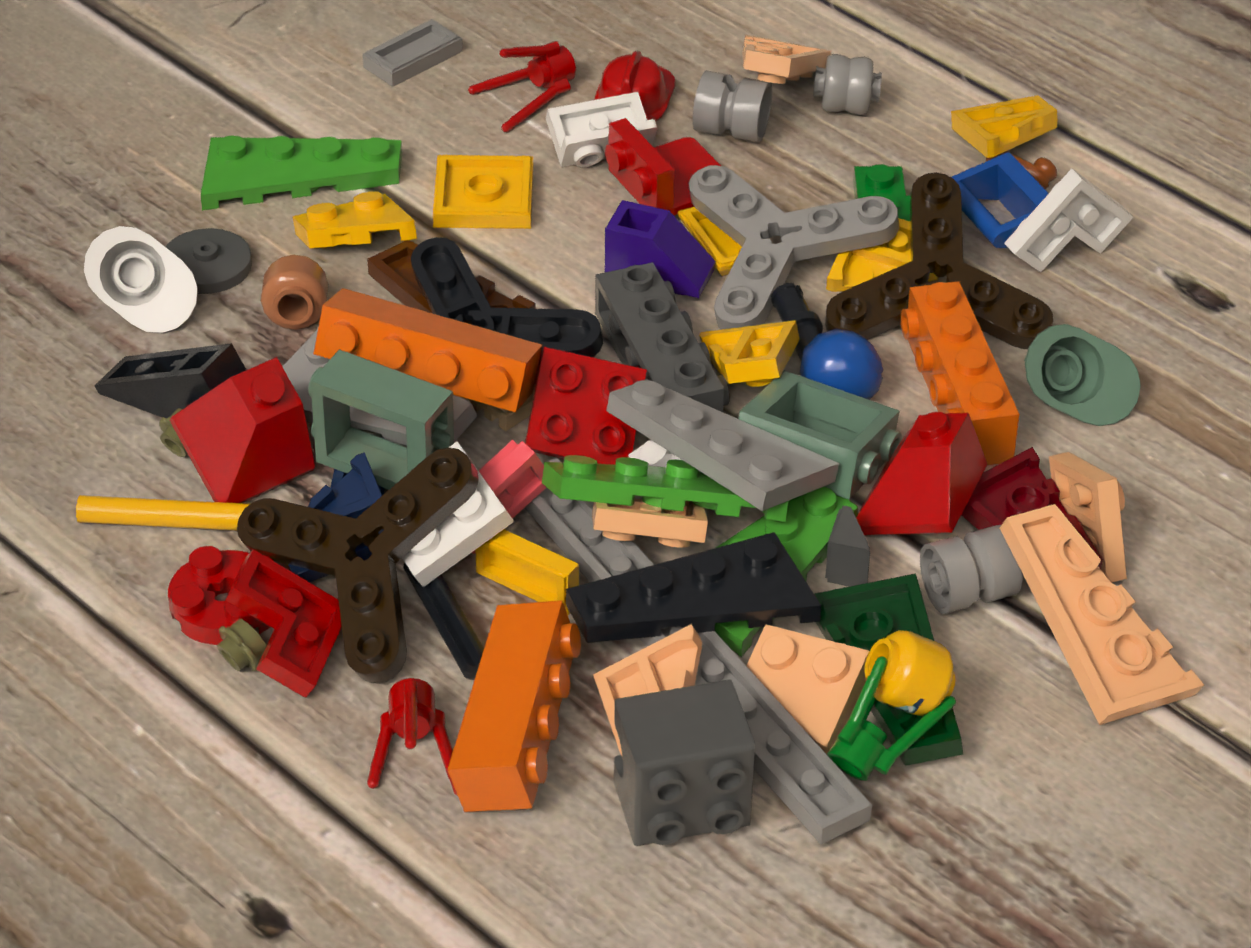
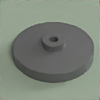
M213 228L193 230L177 236L166 245V248L179 257L193 272L198 287L197 294H211L233 288L241 283L251 271L252 259L248 243L242 237L230 231Z

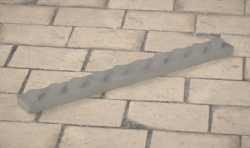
M555 458V459H552V460L547 461V462H561V461H560L558 458ZM546 488L525 507L528 513L570 560L579 564L580 572L589 582L654 565L633 541L609 539L602 535L603 531L593 529V502L560 499ZM680 626L663 628L661 636L639 639L648 647L683 628ZM715 631L698 633L703 644L695 685L732 680L755 741L754 769L816 840L822 845L870 821L872 804Z

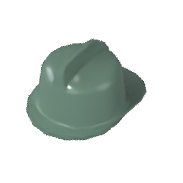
M1061 324L1050 326L1037 334L1029 346L1024 359L1027 382L1034 395L1050 407L1081 422L1103 426L1115 424L1130 414L1137 404L1141 388L1138 369L1131 358L1115 345L1080 328Z

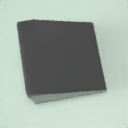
M843 505L842 509L838 511L828 540L825 578H827L829 583L844 586L868 583L870 548L852 508Z

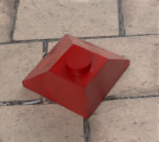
M277 357L230 377L173 415L169 420L214 502L243 504L315 469L303 403Z
M931 412L917 417L892 453L889 461L886 462L856 516L864 535L953 532L988 465L968 412L948 414Z

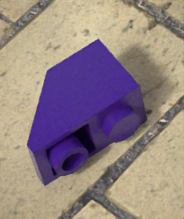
M622 200L605 228V272L653 262L663 281H670L675 294L700 298L715 270V260L669 210Z

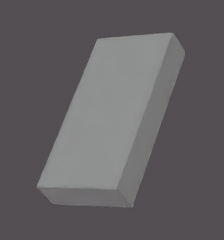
M431 19L364 53L363 67L394 87L462 52V38Z

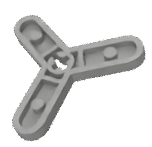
M711 165L704 167L693 174L689 181L691 201L694 207L742 246L715 300L714 310L720 330L765 324L773 308L771 295L778 286L785 283L795 261L881 245L893 239L899 231L897 207L889 199L880 196L863 197L784 213L735 172L725 166ZM780 236L782 242L772 244L770 238Z

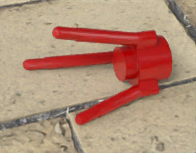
M557 41L540 46L504 48L499 52L502 58L533 57V59L528 62L527 68L471 85L468 88V92L470 94H477L526 78H530L531 82L537 87L548 88L502 125V131L509 132L556 95L571 89L568 81L574 79L576 75L575 60L571 52L566 47L559 45Z
M415 678L403 679L395 683L389 690L388 711L380 716V733L367 780L369 788L375 789L379 785L393 734L396 733L399 737L405 739V747L411 750L416 747L418 739L425 737L431 731L434 734L453 792L457 795L448 773L453 749L445 728V713L435 708V693L433 687L428 682Z

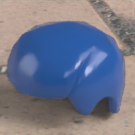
M833 329L818 334L803 351L800 366V376L868 400L879 391L883 380V366L876 349L865 337L853 331Z

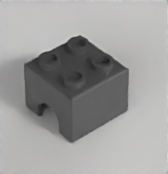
M731 679L615 699L614 724L618 733L622 755L614 757V785L634 846L651 843L668 845L684 837L712 832L716 834H729L740 827L750 826L755 741Z

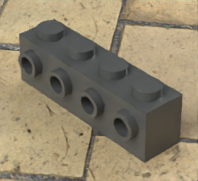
M654 263L633 265L624 269L595 274V314L621 363L647 369L645 380L648 379L659 383L668 389L723 412V406L728 405L730 400L727 382L723 375H716L711 366L707 346L703 342L698 343L693 334L689 314L686 311H680L676 304L674 290L670 281H663Z

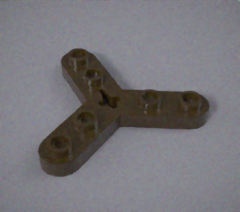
M937 172L926 173L918 177L912 186L910 198L911 261L837 294L827 304L825 316L827 331L842 329L853 331L867 340L901 325V311L908 308L910 287L938 283L937 280L928 282L929 274L934 273L938 278L947 276L946 283L959 281L981 330L1014 347L1028 349L1037 334L1053 325V313L1046 303L963 262L960 187L952 177Z
M449 447L438 449L427 456L356 519L273 498H263L252 502L239 516L237 523L238 537L250 551L254 549L265 556H269L274 561L336 576L344 651L348 665L362 680L370 683H384L394 678L402 670L407 654L396 563L469 500L476 491L479 482L478 471L469 457L461 450ZM362 543L369 547L373 553L365 561L358 557L354 551Z

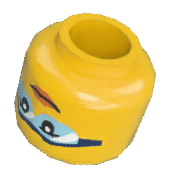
M898 630L886 638L878 640L869 651L864 669L866 679L870 675L878 657L883 656L888 661L874 694V697L879 702L909 714L923 716L937 708L946 697L951 696L956 682L955 673L953 672L954 666L950 652L941 643L910 631Z

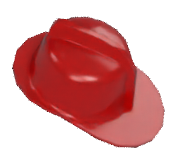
M634 51L632 54L617 57L608 63L602 73L595 100L638 92L647 120L654 119L657 121L668 108L675 88V77L669 70L657 65L649 57L642 56L640 51Z

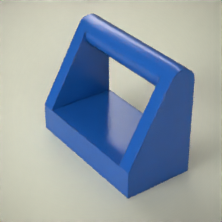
M1010 152L952 176L960 187L962 212L995 248L1009 249L1004 243L1016 231L1020 223L1049 194ZM978 199L999 200L1016 219L1001 225Z

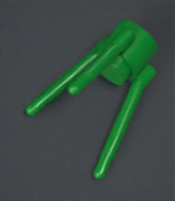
M883 656L877 658L849 720L827 753L828 757L840 770L862 781H866L874 769L887 775L896 759L956 704V699L953 696L946 697L937 708L928 712L886 749L883 743L887 739V735L878 726L867 720L876 701L874 694L888 663L887 659Z

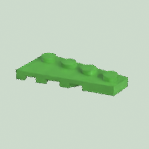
M235 135L211 137L200 195L202 211L218 209L219 200L242 197L243 205L262 203L263 194L290 191L292 198L312 196L311 193L322 186L332 185L337 192L399 184L402 142L401 140H386L379 137L369 139H337L334 137L310 139L288 138L285 136L242 138Z
M821 487L789 500L786 522L766 520L763 516L716 548L775 532L805 581H807V573L815 563H822L827 558L828 540L839 509H842L843 505L849 506L856 517L858 506L850 500L836 495L831 489ZM747 620L715 623V632L731 650L741 657L751 647L752 637L761 628H748Z

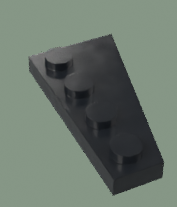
M775 532L566 589V606L587 643L661 636L663 628L679 626L685 628L690 624L693 625L697 633L715 631V623L747 620L748 628L764 627L765 624L772 626L773 618L798 616L800 623L820 622L821 617L820 602Z

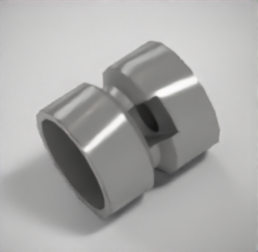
M706 70L700 78L693 108L694 130L721 136L728 129L736 139L760 143L769 121L772 104V84L746 77L737 84L732 75Z
M1001 525L969 532L964 537V540L956 536L923 545L920 552L921 576L930 601L941 614L968 608L973 602L978 601L979 598L984 602H990L1019 593L1022 588L1023 574L1000 530Z

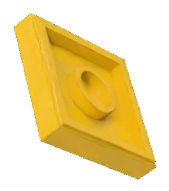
M437 155L433 228L531 229L533 156Z

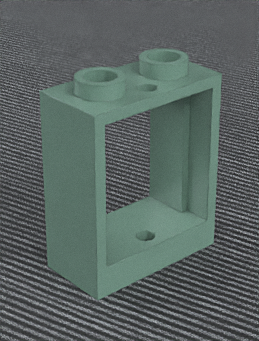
M340 349L324 367L316 369L310 379L308 393L312 398L313 412L311 434L315 439L316 462L344 473H349L352 470L350 461L356 455L365 452L377 485L389 490L427 456L438 449L448 448L454 444L453 391ZM350 406L405 426L407 448L351 427Z
M785 370L780 378H775L739 411V420L838 462L839 467L835 482L823 487L831 489L836 495L846 499H850L865 483H872L878 469L885 462L889 461L902 439L901 432L896 431L900 410Z

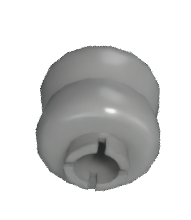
M831 54L827 57L825 68L816 66L813 97L822 96V108L827 112L845 110L856 115L866 114L869 110L870 101L879 103L882 72L873 73V61L868 57L850 59L840 54Z

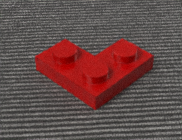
M253 549L243 561L225 600L274 628L256 670L306 698L315 688L342 627L339 601L334 596Z

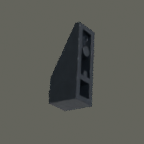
M232 343L125 356L94 386L100 395L167 419L176 409H184L230 377L246 371V368Z

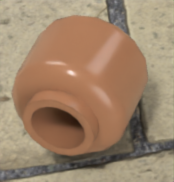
M294 254L279 258L270 265L264 274L261 293L264 313L273 323L282 328L292 330L308 328L320 319L322 306L327 301L328 281L326 274L317 262L307 256Z

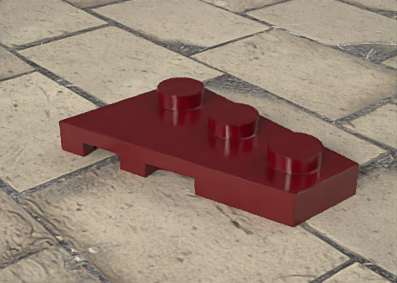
M1033 447L983 472L961 515L974 527L980 530L995 525H1002L1007 517L1055 504L1101 559L1098 565L1101 569L1103 559L1077 517L1068 514L1059 500L1060 490L1052 478H1045L1039 468L1040 458Z

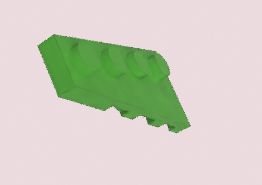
M580 455L565 456L564 463L544 462L542 484L560 499L632 506L636 495L642 496L641 500L644 503L660 507L661 509L684 511L686 501H692L697 506L715 510L716 515L739 517L741 506L756 508L683 460H668L666 467L649 466V463L644 460L629 457L617 458L615 465L597 464V460ZM789 501L762 511L765 513V519L786 522Z

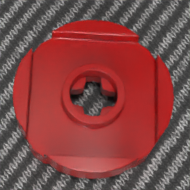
M213 546L199 547L191 552L189 562L181 566L173 575L168 587L169 609L172 618L180 622L181 631L186 636L201 643L218 645L223 641L219 634L220 627L229 628L238 619H243L254 629L258 627L259 634L270 628L267 624L228 601L216 600L217 595L229 593L243 561L249 555L248 552L219 550Z

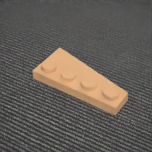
M1055 504L1006 518L1000 530L1099 725L1195 696L1203 688L1204 684L1193 670L1185 672L1169 653L1173 646L1157 628L1152 632L1134 611L1132 606L1136 601L1121 584L1116 586L1111 583L1098 567L1101 559Z

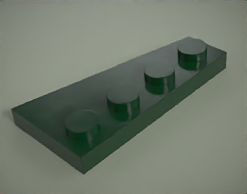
M916 573L814 593L821 604L820 622L815 623L826 640L870 651L878 640L886 638L898 630L913 632L934 641ZM878 700L875 701L871 709L872 714L891 744L895 743L925 716L909 714L883 704ZM953 708L899 756L905 766L963 755L962 740Z

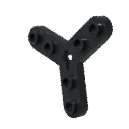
M436 237L425 240L413 250L411 264L415 279L433 314L461 322L468 320L472 325L541 344L543 345L542 349L543 347H548L593 358L600 352L603 345L601 326L596 316L590 312L577 309L491 308L463 253L454 241Z

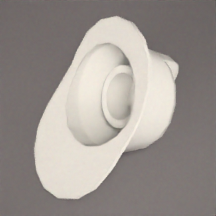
M122 226L106 230L92 241L85 255L84 273L88 285L99 299L128 322L146 332L164 333L177 329L190 318L197 304L198 291L193 272L179 257L159 241L135 227Z

